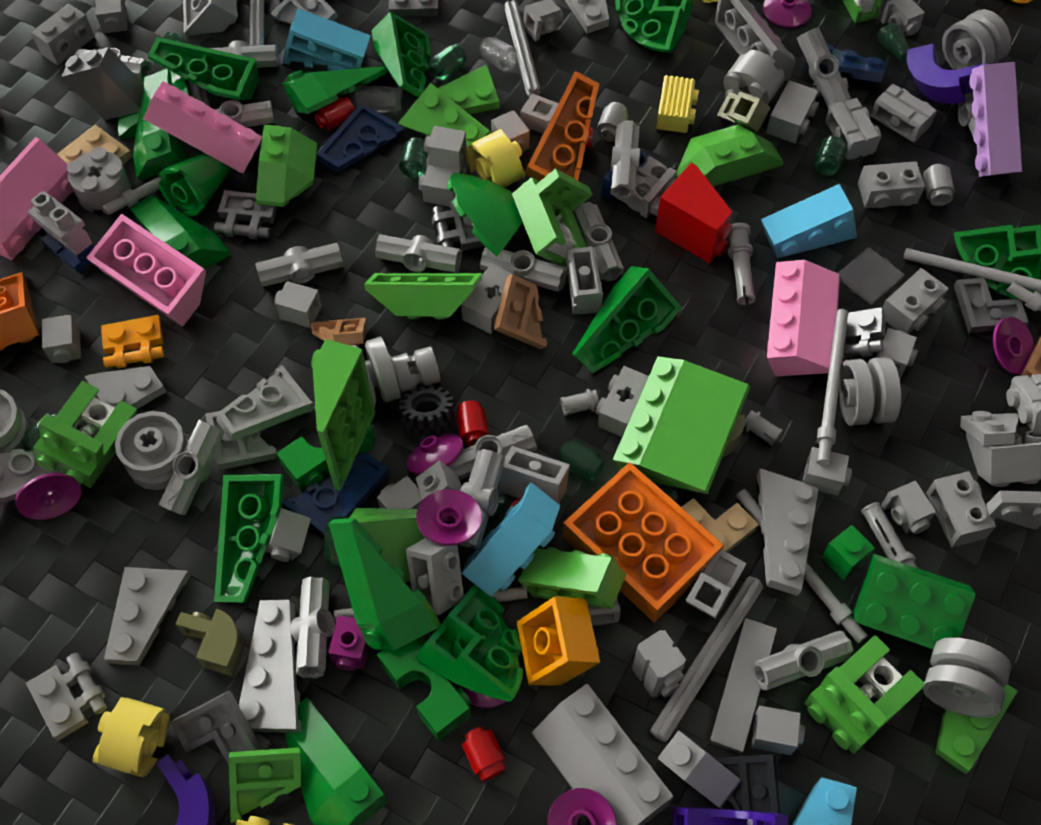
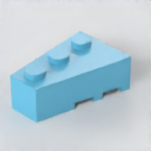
M297 8L289 30L282 64L290 65L291 61L303 62L305 67H313L314 64L327 66L328 70L361 68L371 35Z
M840 184L761 219L764 232L777 258L857 238L854 211Z
M530 482L525 488L523 498L515 507L511 506L508 509L504 520L495 530H491L482 541L480 548H477L469 557L461 574L490 597L499 589L505 591L515 578L513 573L519 567L524 570L535 556L533 551L539 545L544 548L553 538L555 532L552 529L560 505Z
M821 777L813 786L793 825H851L857 787Z

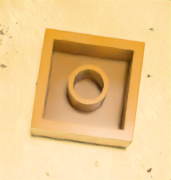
M554 596L517 621L528 685L561 686L600 663L587 599Z

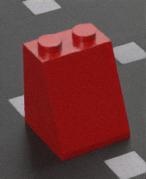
M691 162L660 197L655 232L710 264L717 255L720 257L728 246L726 238L732 229L730 224L732 210L697 165Z

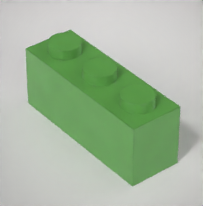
M548 547L547 549L536 548L533 551L535 554L533 560L522 571L518 579L533 597L551 599L554 596L587 599L589 606L612 609L626 573L619 567L617 560L608 554L600 553L597 556L578 550L564 552Z

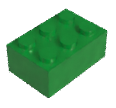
M873 554L853 611V617L856 623L933 649L936 642L941 639L961 637L976 593L969 585Z

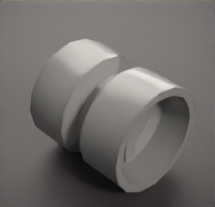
M431 346L415 350L413 356L404 353L391 357L397 373L400 393L417 389L418 384L426 387L441 383L438 365ZM415 366L417 374H410L409 368Z

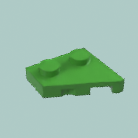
M300 747L229 752L231 823L241 820L244 814L258 806L263 808L272 803L277 796L288 794L301 786Z

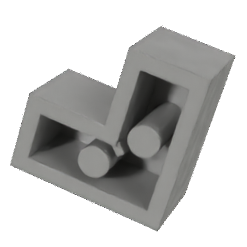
M434 126L431 136L426 137L424 143V152L428 153L426 173L421 174L419 179V190H422L423 202L451 207L450 202L454 200L456 195L448 190V179L453 172L466 174L468 168L466 131Z

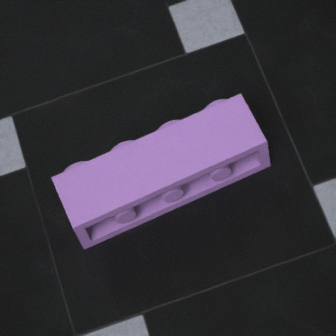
M1015 62L987 64L973 68L970 76V87L973 89L974 97L971 109L975 117L976 128L973 138L977 144L975 166L979 171V177L1021 172Z

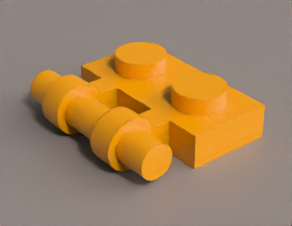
M159 315L101 325L103 350L106 355L114 354L103 357L105 368L117 366L120 369L127 367L131 363L143 361L146 364L154 362V359L165 357L162 346L152 347L164 344L162 321Z

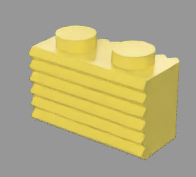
M664 76L656 129L687 133L688 124L694 125L696 109H692L691 105H697L699 90L694 89L695 80L693 78L684 79L678 76Z

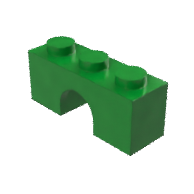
M371 425L358 454L369 451L373 444L376 443L374 429ZM300 437L276 453L281 467L301 493L313 483L319 484L325 476L330 474L323 448L310 446L303 437Z
M422 637L397 650H382L377 654L379 663L399 690L412 681H423L431 687L429 696L416 707L419 717L438 742L471 717L469 707L471 700L461 687L455 690L448 681L449 679L433 671L415 658L426 643Z

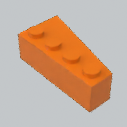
M576 71L574 72L527 166L526 176L541 181L556 168L576 180L579 179L599 87L598 82Z

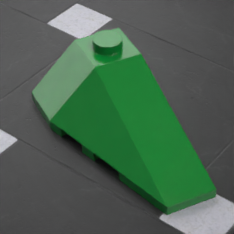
M390 11L371 30L374 49L399 87L420 97L424 92L426 82L424 74L429 67L427 59L431 56L432 52L429 35Z
M160 37L156 38L148 54L149 60L214 95L236 100L252 99L259 83L255 58Z
M386 66L303 73L302 70L288 75L289 80L282 84L296 113L309 114L338 100V96L357 90L356 84L364 85L370 83L390 71Z
M153 195L129 208L142 228L204 269L230 256L229 250L215 233Z
M631 266L612 288L572 354L593 374L619 358L622 352L632 346H638L646 337L665 329L682 307L648 268Z
M223 475L214 602H247L282 507L284 475Z
M355 518L333 519L329 523L356 623L364 635L365 642L373 650H397L437 629L441 625L426 597L419 589L413 592L401 579L404 575L403 571L398 566L393 568L381 557L382 548Z

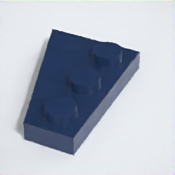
M827 44L830 53L838 60L839 73L846 72L849 77L855 79L882 82L888 64L883 63L881 59L876 57L865 58L858 56L855 51H841ZM805 61L803 71H809L807 61ZM820 63L819 68L824 69L825 74H828L827 65Z
M361 102L316 153V160L339 173L404 135L405 128Z
M364 452L355 458L341 491L335 490L330 476L319 484L315 482L308 486L306 492L294 499L290 497L282 502V505L288 511L311 518L309 526L331 541L333 538L329 523L333 519L350 518L354 510L364 504L390 474L387 466Z

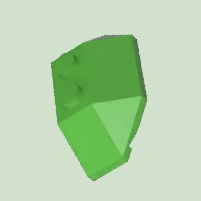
M738 124L691 138L676 176L678 178L692 162L697 165L714 187L782 166L784 162L771 142Z
M264 125L258 166L256 204L284 207L290 202V199L298 196L313 184L317 142L293 128Z
M374 273L364 286L367 292L396 316H407L409 319H417L422 316L446 319L474 291L482 280V273Z

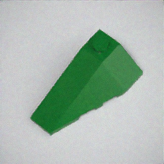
M168 69L144 77L133 152L138 180L158 175L166 167L187 160L182 140L143 119L151 99L162 81L173 86L171 72Z
M306 697L298 706V719L301 721L302 733H284L288 748L300 747V788L310 820L313 825H362L388 804L385 795Z

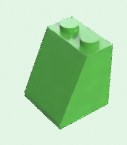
M356 508L350 518H355L382 548L381 557L393 568L398 566L403 571L404 575L401 579L404 582H410L406 549L426 538L417 526V509Z

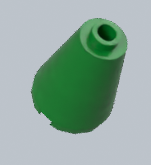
M203 153L166 167L159 173L162 180L158 184L164 198L174 209L178 206L184 210V215L194 217L203 211L232 168Z

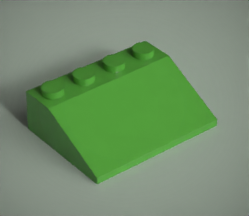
M325 339L321 349H317L314 352L311 361L316 423L334 488L341 491L376 413L362 349Z
M658 356L613 461L620 470L631 462L653 483L708 494L749 392V384L685 360Z

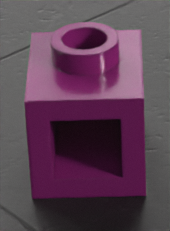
M338 615L328 652L331 661L337 668L346 671H354L355 667L365 669L370 646L365 642L364 635L359 629L355 618Z

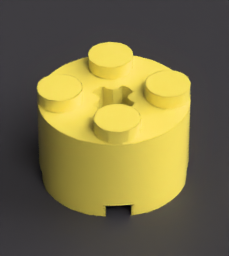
M501 129L473 142L466 148V157L471 172L476 170L480 178L489 180L504 188L525 178V171L519 158L522 156V150L516 141L511 142Z
M120 698L113 711L104 712L100 719L98 731L102 735L93 755V763L134 776H147L158 760L152 757L156 747H163L167 737L169 714L164 713L166 709L130 698Z

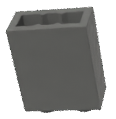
M109 47L99 50L94 49L79 56L73 55L66 61V68L61 77L104 120L139 112L143 83Z

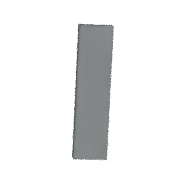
M745 618L709 744L742 755L761 689L758 682L754 679L752 668L754 661L770 656L777 628Z

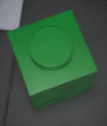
M851 525L828 544L821 558L844 581L867 562L875 547Z

